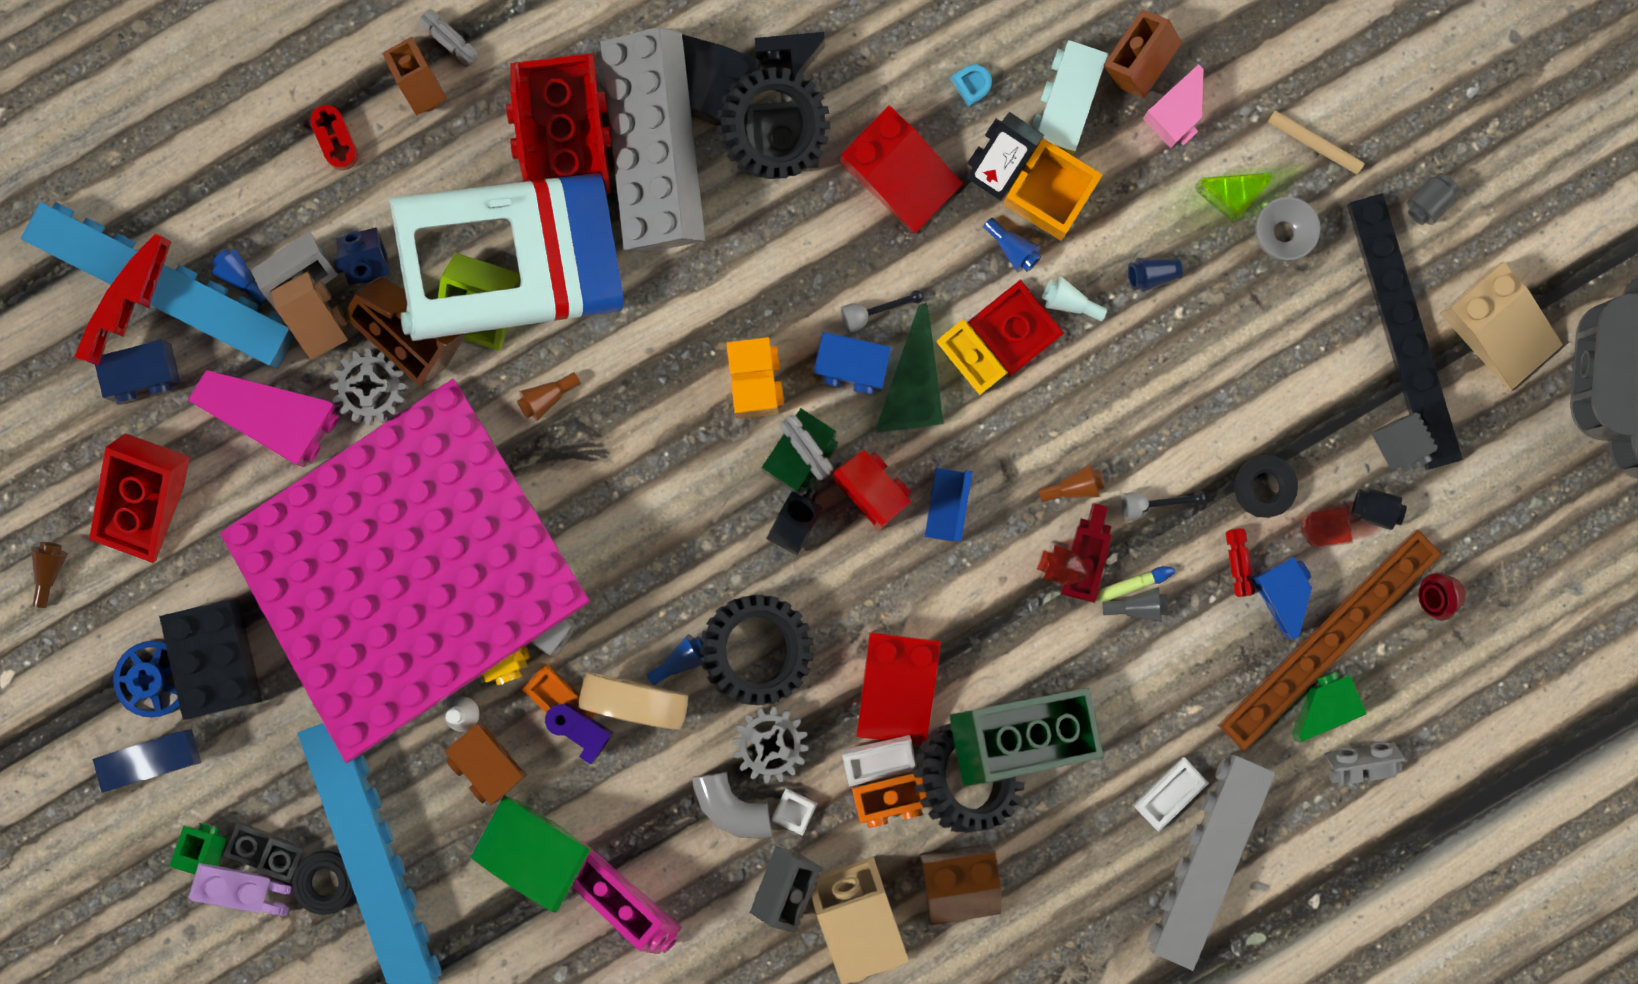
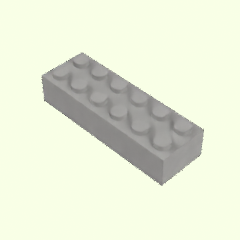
M655 27L601 41L624 250L648 253L706 241L682 33L662 27Z

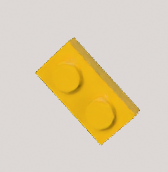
M965 319L959 321L936 340L938 345L979 395H982L1008 373Z

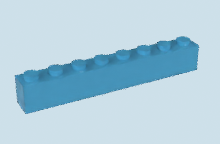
M40 202L21 237L23 241L110 285L128 261L138 252L133 249L136 242L116 233L114 239L103 234L105 227L87 217L81 223L72 218L75 211L57 202H54L52 207ZM179 264L176 270L163 265L150 302L151 306L271 367L279 369L295 338L280 315L271 312L269 317H266L257 312L260 305L240 296L238 301L227 297L226 294L229 290L211 280L205 286L195 280L198 275L197 273Z
M324 723L297 732L386 983L438 984L440 982L438 976L442 975L441 967L435 955L430 956L426 945L430 941L429 934L424 922H418L414 911L418 907L416 897L411 888L406 889L402 876L406 873L401 857L393 853L390 844L394 840L392 830L387 821L382 822L378 809L382 807L377 790L375 788L370 789L366 775L370 774L364 755L358 756L349 763L344 762Z

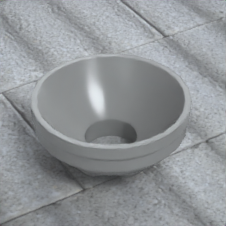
M1281 197L1267 204L1260 212L1255 227L1256 239L1261 249L1270 257L1281 261L1297 260L1307 255L1316 246L1320 235V221L1314 209L1305 201L1294 197ZM1287 223L1292 227L1293 237L1291 241L1280 242L1276 239L1274 228L1277 224Z

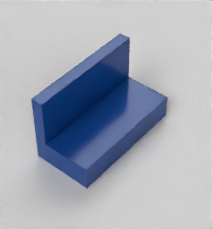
M935 468L924 537L957 543L961 542L973 471L965 470L960 472Z

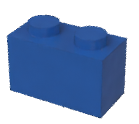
M823 332L814 369V377L820 378L819 384L840 388V383L854 386V392L873 396L875 390L882 392L892 347Z

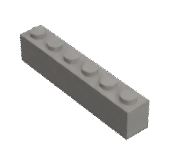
M1233 754L1229 755L1228 760L1222 759L1215 778L1219 779L1215 791L1208 792L1202 805V811L1205 812L1200 825L1195 824L1188 839V843L1192 845L1187 858L1182 856L1177 864L1174 876L1178 877L1173 891L1168 889L1162 900L1161 909L1164 910L1159 923L1154 922L1149 931L1147 942L1151 943L1149 950L1153 954L1192 971L1194 970L1273 781L1275 772Z

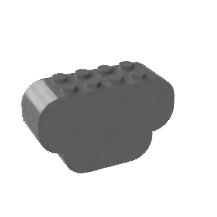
M1638 277L1627 285L1622 296L1594 306L1580 319L1576 330L1570 411L1576 426L1593 439L1609 441V451L1615 465L1623 473L1638 479Z

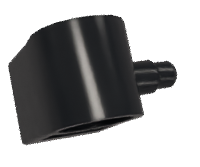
M809 489L808 492L800 495L792 491L780 510L766 539L797 556L823 509L822 506L815 503L817 492L814 489Z

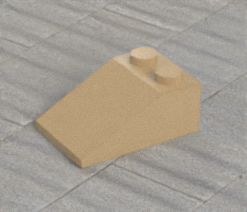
M1504 262L1488 270L1440 313L1509 391H1512L1563 346L1528 288Z

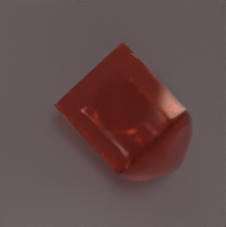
M1348 507L1310 512L1303 519L1300 532L1304 539L1314 548L1354 543Z
M1052 545L1049 551H1042L1037 565V570L1042 571L1039 579L1050 583L1071 584L1089 577L1086 565L1072 551L1057 545Z

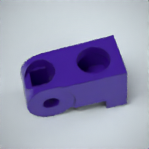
M561 703L551 707L545 716L547 729L554 735H565L583 747L584 750L579 757L590 765L597 760L614 733L568 703Z

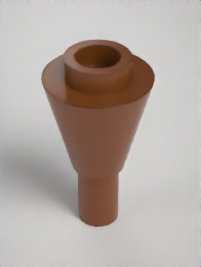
M575 372L555 383L550 382L519 391L521 399L517 400V403L527 419L533 416L538 421L564 393L580 385L581 382Z
M1089 464L1061 480L1059 484L1038 490L1043 503L1061 497L1097 498L1100 497L1099 490L1105 489L1100 469L1093 470L1092 465Z

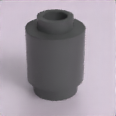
M1439 173L1436 177H1430L1407 201V205L1410 208L1408 210L1409 216L1420 225L1425 223L1433 225L1457 200L1456 195L1460 192L1458 185L1443 173Z

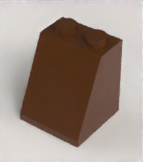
M989 843L920 854L931 925L1001 914V883L996 852Z

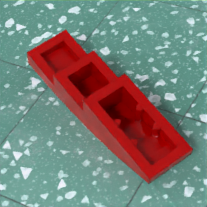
M154 234L128 261L107 289L88 322L74 358L99 366L109 334L113 333L124 337L135 304L149 308L171 245L170 240L161 235Z

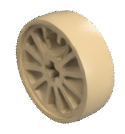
M586 673L579 697V708L626 721L675 730L681 729L688 706V695L685 693L596 673Z

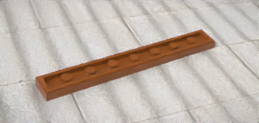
M1418 529L1414 530L1217 726L1242 751H1245L1442 553Z

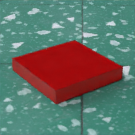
M1021 279L967 322L1006 369L1009 378L1064 334L1063 330Z

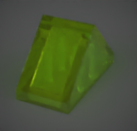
M1271 173L1204 177L1196 183V192L1234 223L1272 180Z

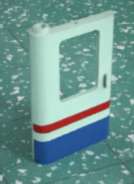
M599 173L389 198L408 304L407 311L401 313V323L404 334H410L412 340L619 312L623 309V291L606 192L602 176ZM496 219H507L510 221L521 278L519 288L433 300L425 297L414 240L415 230Z

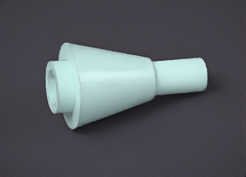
M1059 276L1056 281L1050 280L1044 290L1042 298L1046 300V308L1079 314L1084 313L1099 321H1102L1107 313V308L1089 301L1085 295L1062 276Z

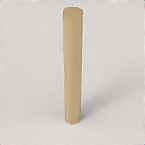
M1274 110L1268 120V123L1356 175L1359 174L1365 164Z

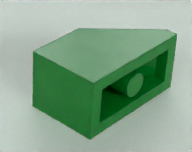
M1333 671L1317 678L1319 684L1309 688L1292 732L1294 740L1306 741L1367 714L1350 675H1338L1337 671Z

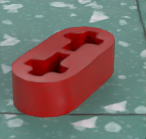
M331 105L317 107L311 114L310 122L325 159L337 170L344 171L352 168L358 160V150L344 117ZM325 114H328L331 118H336L332 122V127L335 131L332 135L324 126H319V124L324 122L323 116ZM336 141H339L345 150H350L345 154L346 160L342 162L337 157L333 158L337 154L334 144Z

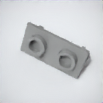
M1375 742L1371 746L1361 748L1343 747L1336 752L1325 753L1326 759L1333 768L1329 770L1330 781L1332 784L1338 783L1339 786L1364 782L1363 770L1367 769L1370 781L1394 778L1397 773H1402L1401 762L1405 761L1404 756L1394 742Z

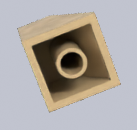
M874 857L819 875V878L816 879L817 884L813 886L814 891L811 892V896L841 984L860 982L868 976L883 971H892L900 965L909 963Z

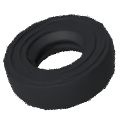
M1262 455L1248 460L1240 467L1234 482L1237 502L1246 512L1263 518H1271L1283 514L1292 506L1298 491V481L1294 470L1286 461L1276 456ZM1269 473L1278 480L1279 491L1273 499L1262 500L1254 493L1253 482L1259 474Z
M329 850L315 852L304 858L295 870L292 881L293 892L299 904L309 912L319 915L334 914L346 907L355 896L340 853ZM320 869L331 870L338 878L337 890L331 896H321L312 887L313 876Z

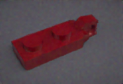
M1092 503L1088 520L1080 518L1079 525L1076 526L1060 595L1095 603L1112 537L1110 534L1112 526L1104 524L1108 506Z

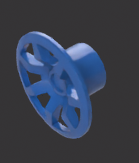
M146 641L129 648L116 664L113 676L116 695L124 707L136 715L150 718L161 717L179 707L177 698L172 705L162 709L160 694L163 691L177 695L175 685L168 682V676L172 675L171 666L163 668L160 665L163 649L167 651L164 642ZM155 647L156 650L150 662H144L136 653L144 648ZM131 657L135 665L130 668L126 676H121L124 664ZM121 682L126 683L129 692L133 695L130 701L123 693ZM150 697L155 711H145L135 705L142 698Z

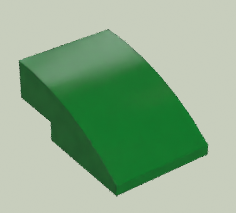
M504 795L470 858L521 894L551 912L557 913L591 848L553 820L541 816L524 802Z

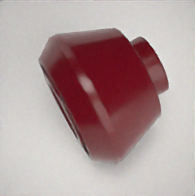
M1441 573L1427 575L1422 580L1418 592L1422 609L1431 618L1439 621L1452 618L1463 606L1466 598L1461 582L1454 577Z

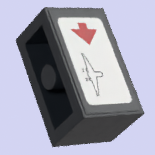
M1011 112L1002 121L997 118L994 120L985 134L990 139L984 149L978 146L967 163L972 166V169L966 178L1000 201L1010 190L1044 137L1043 133Z

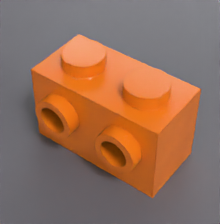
M914 773L851 788L859 823L867 822L868 828L889 824L888 817L902 814L903 820L922 816L923 807L920 800L927 796L925 792L916 793L915 785L923 784V778H914Z

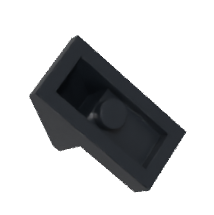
M824 32L755 38L756 58L764 60L766 64H777L784 62V58L791 57L792 72L803 74L825 48Z

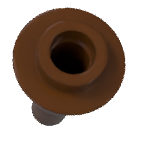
M40 542L39 547L31 548L34 583L36 584L32 606L47 608L50 588L53 586L68 553L61 550L62 545Z

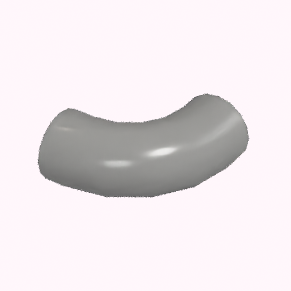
M727 772L692 777L693 788L700 808L717 828L738 838L762 839L773 837L768 803H746L738 799L731 791Z

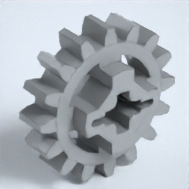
M367 348L365 357H362L359 352L353 351L354 360L349 362L343 358L340 361L345 367L344 370L333 371V374L339 378V382L330 384V388L339 391V395H336L332 400L336 404L344 403L340 410L341 414L346 416L353 412L351 421L359 423L362 417H364L365 423L373 426L374 417H377L380 422L386 423V413L390 412L396 416L399 414L395 408L396 403L406 404V400L400 396V393L409 390V386L401 383L400 380L407 375L402 370L396 371L395 369L398 366L391 360L387 363L388 357L382 352L376 358L374 350L371 348ZM378 365L388 372L391 380L382 379L379 375ZM360 368V372L353 379H350L354 371ZM370 380L376 383L377 385L382 386L376 387V389H371L370 395L369 393L357 388L363 387V385H369ZM348 394L356 395L360 399L362 409H359L352 403ZM386 395H390L385 404L379 407V402Z
M772 706L770 714H765L762 707H759L757 709V718L754 719L750 714H746L745 719L748 725L746 727L737 725L736 729L742 736L741 738L732 739L733 744L740 745V750L736 751L733 756L734 758L743 757L744 762L741 764L740 769L742 771L750 767L753 770L751 779L754 780L760 773L764 775V783H769L771 775H776L778 781L783 782V772L787 771L794 776L796 771L793 764H804L805 760L799 756V752L808 751L809 746L801 744L800 739L807 736V731H797L796 728L801 723V720L796 719L790 722L788 720L789 710H786L780 716L777 715L776 706ZM764 721H776L772 729L761 732L754 728L757 724ZM786 728L790 730L793 736L794 749L785 744L783 733ZM776 730H779L776 744L780 749L778 751L771 750L769 754L767 753L765 759H762L765 745L761 743V739H769ZM747 740L755 744L758 753L755 761L748 754ZM776 758L787 761L776 768H765L770 760Z

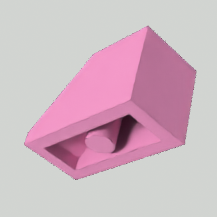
M1199 64L1151 107L1143 117V120L1170 148L1178 142L1184 146L1199 132L1195 126L1202 119L1204 70Z

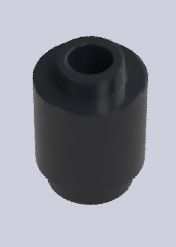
M1368 488L1367 491L1358 489L1352 505L1351 515L1359 517L1358 521L1393 530L1395 524L1402 525L1407 506L1402 504V497L1372 488Z

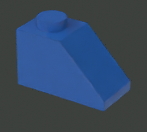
M1288 557L1251 578L1286 639H1295L1300 636L1312 586L1308 581L1311 578L1308 568L1302 560L1296 561L1295 557Z

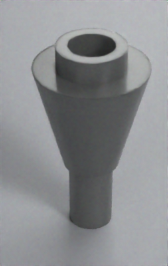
M1159 587L1127 597L1125 600L1102 602L1104 616L1126 614L1131 617L1162 622V615H1168L1167 593L1160 594Z

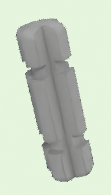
M427 10L419 19L421 26L428 33L432 32L433 37L452 55L456 54L455 57L464 66L469 67L478 58L477 51L469 43L465 44L466 41L445 21L441 22L442 19L433 10Z
M791 415L781 422V430L786 437H791L792 445L805 463L812 466L811 471L819 480L826 478L833 472V466L827 458L824 459L821 456L823 452L807 430H802L801 427L803 425L795 415Z

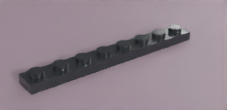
M1381 193L1347 204V208L1409 415L1413 413L1420 414L1419 419L1424 420L1423 425L1427 426L1426 432L1431 433L1430 438L1434 439L1433 444L1438 445L1437 450L1430 454L1433 460L1424 465L1425 469L1430 470L1462 461V454L1384 194Z

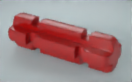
M1244 528L1230 529L1226 531L1227 545L1231 547L1228 553L1232 578L1236 579V583H1233L1236 597L1252 596L1255 594L1254 581H1250V575L1253 574L1248 547L1245 548V542H1247L1246 530Z

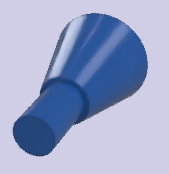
M993 217L984 224L983 228L998 241L999 246L1017 273L1022 270L1028 272L1039 262L1041 256L1038 253L1041 246L1012 231H1007Z
M224 249L211 262L215 267L211 272L213 275L241 291H245L260 306L267 301L237 249L231 252Z
M688 634L664 660L663 664L647 674L649 681L655 686L672 674L675 675L702 666L701 662H704L703 654L700 655V647H703L704 641L699 636L693 638Z

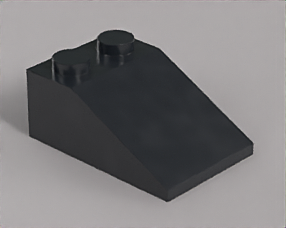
M682 34L691 116L715 126H720L721 118H717L718 110L723 109L724 104L721 103L723 96L730 93L729 87L733 83H738L740 77L750 74L752 71L760 70V60L729 47Z

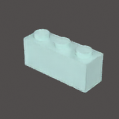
M1068 40L1064 50L1057 49L1051 69L1057 70L1053 83L1046 82L1040 100L1045 102L1046 106L1043 115H1035L1032 127L1043 133L1044 139L1073 156L1108 53Z

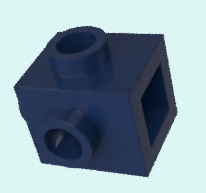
M377 227L360 232H349L343 237L336 238L337 253L332 254L334 265L338 274L344 273L349 286L357 283H367L375 278L390 274L388 254Z

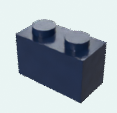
M164 340L103 354L99 366L95 365L102 397L115 401L116 405L137 401L136 395L150 392V396L167 394L171 392V386L181 384L172 345Z

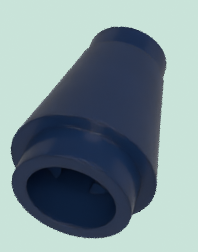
M1137 258L1135 262H1131L1128 265V278L1132 289H1140L1142 292L1172 282L1175 279H1181L1183 274L1182 264L1178 258Z

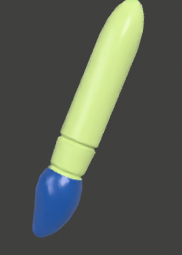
M1161 566L1153 569L1150 573L1141 574L1140 576L1138 575L1109 585L1098 591L1096 601L1112 600L1144 587L1146 588L1153 585V583L1160 584L1175 574L1176 570L1170 566Z

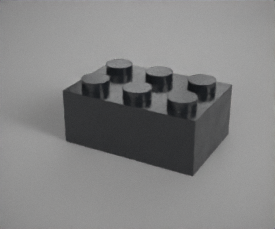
M227 599L159 616L183 720L263 702L240 600Z

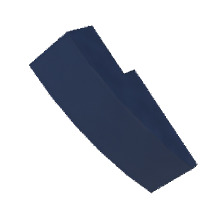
M192 729L92 759L102 793L201 763Z

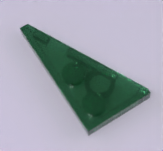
M928 303L918 305L876 426V434L944 424Z

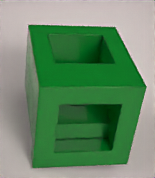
M200 822L197 829L183 825L169 867L195 875L199 863L218 866L227 838L218 836L219 828Z

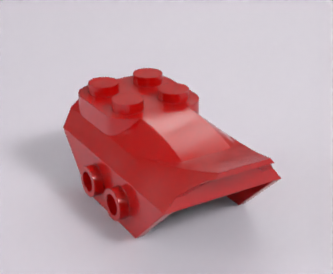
M594 53L510 63L511 103H506L508 123L515 126L516 138H510L513 159H519L523 182L599 173L602 176L606 194L611 193L606 148H612L609 126L603 127L602 113L608 112L605 91L599 92Z

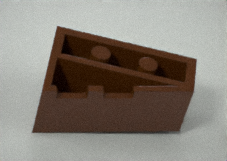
M381 277L355 294L344 317L411 380L421 387L446 369L467 333L412 340L410 334H404L401 323V313L407 311L408 305L405 289Z

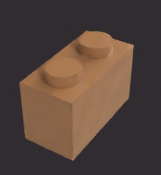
M309 272L270 291L276 311L310 360L348 340L344 330V326L348 325V322L338 306L332 308L328 302L331 300V296L321 280L315 283Z

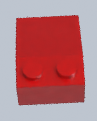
M890 105L840 155V164L914 234L963 185L919 133Z
M127 433L106 446L89 540L154 563L157 560L182 494L190 456Z
M864 449L839 467L833 473L832 480L874 527L880 531L911 503L907 497L911 494V491L898 477L892 481L884 472L888 467L887 464L875 451L869 455Z
M869 632L856 737L885 741L910 735L912 744L922 745L923 741H927L941 641Z

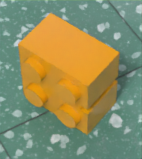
M1042 138L1002 205L1062 241L1103 174Z
M769 337L726 342L730 375H732L731 386L736 418L745 419L778 415V406L784 405L782 381L774 380L773 371H780L777 346H770Z

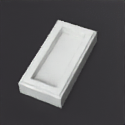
M910 735L841 750L849 787L914 773V769H917Z
M1182 757L1133 806L1159 832L1209 782L1185 757Z

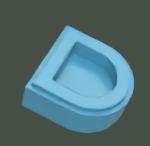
M977 64L966 66L950 78L969 108L984 99L992 86V77L989 71Z

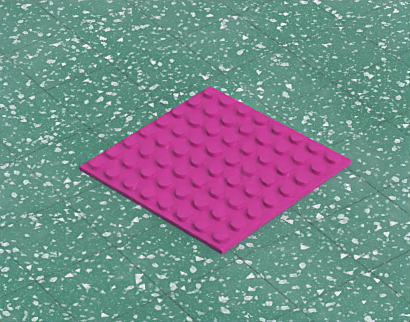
M454 378L220 532L346 763L351 762L590 603L583 588Z

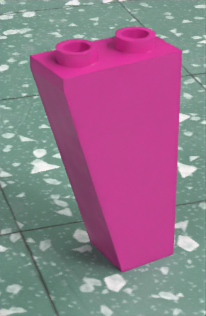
M208 370L205 371L188 401L292 463L305 467L307 462L311 464L316 459L321 450L320 440L325 432L329 434L334 429L340 417L337 415L340 407L329 401Z
M591 848L571 887L637 950L654 954L669 951L677 942L679 937L676 934L682 927Z

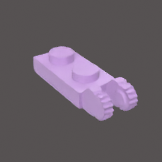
M199 863L189 899L195 902L256 913L263 911L269 914L286 916L289 907L280 902L265 901L267 889L285 895L294 894L293 884L270 879L266 875Z

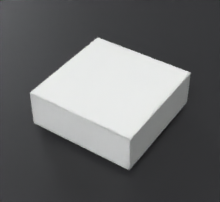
M786 788L771 821L803 836L818 803Z

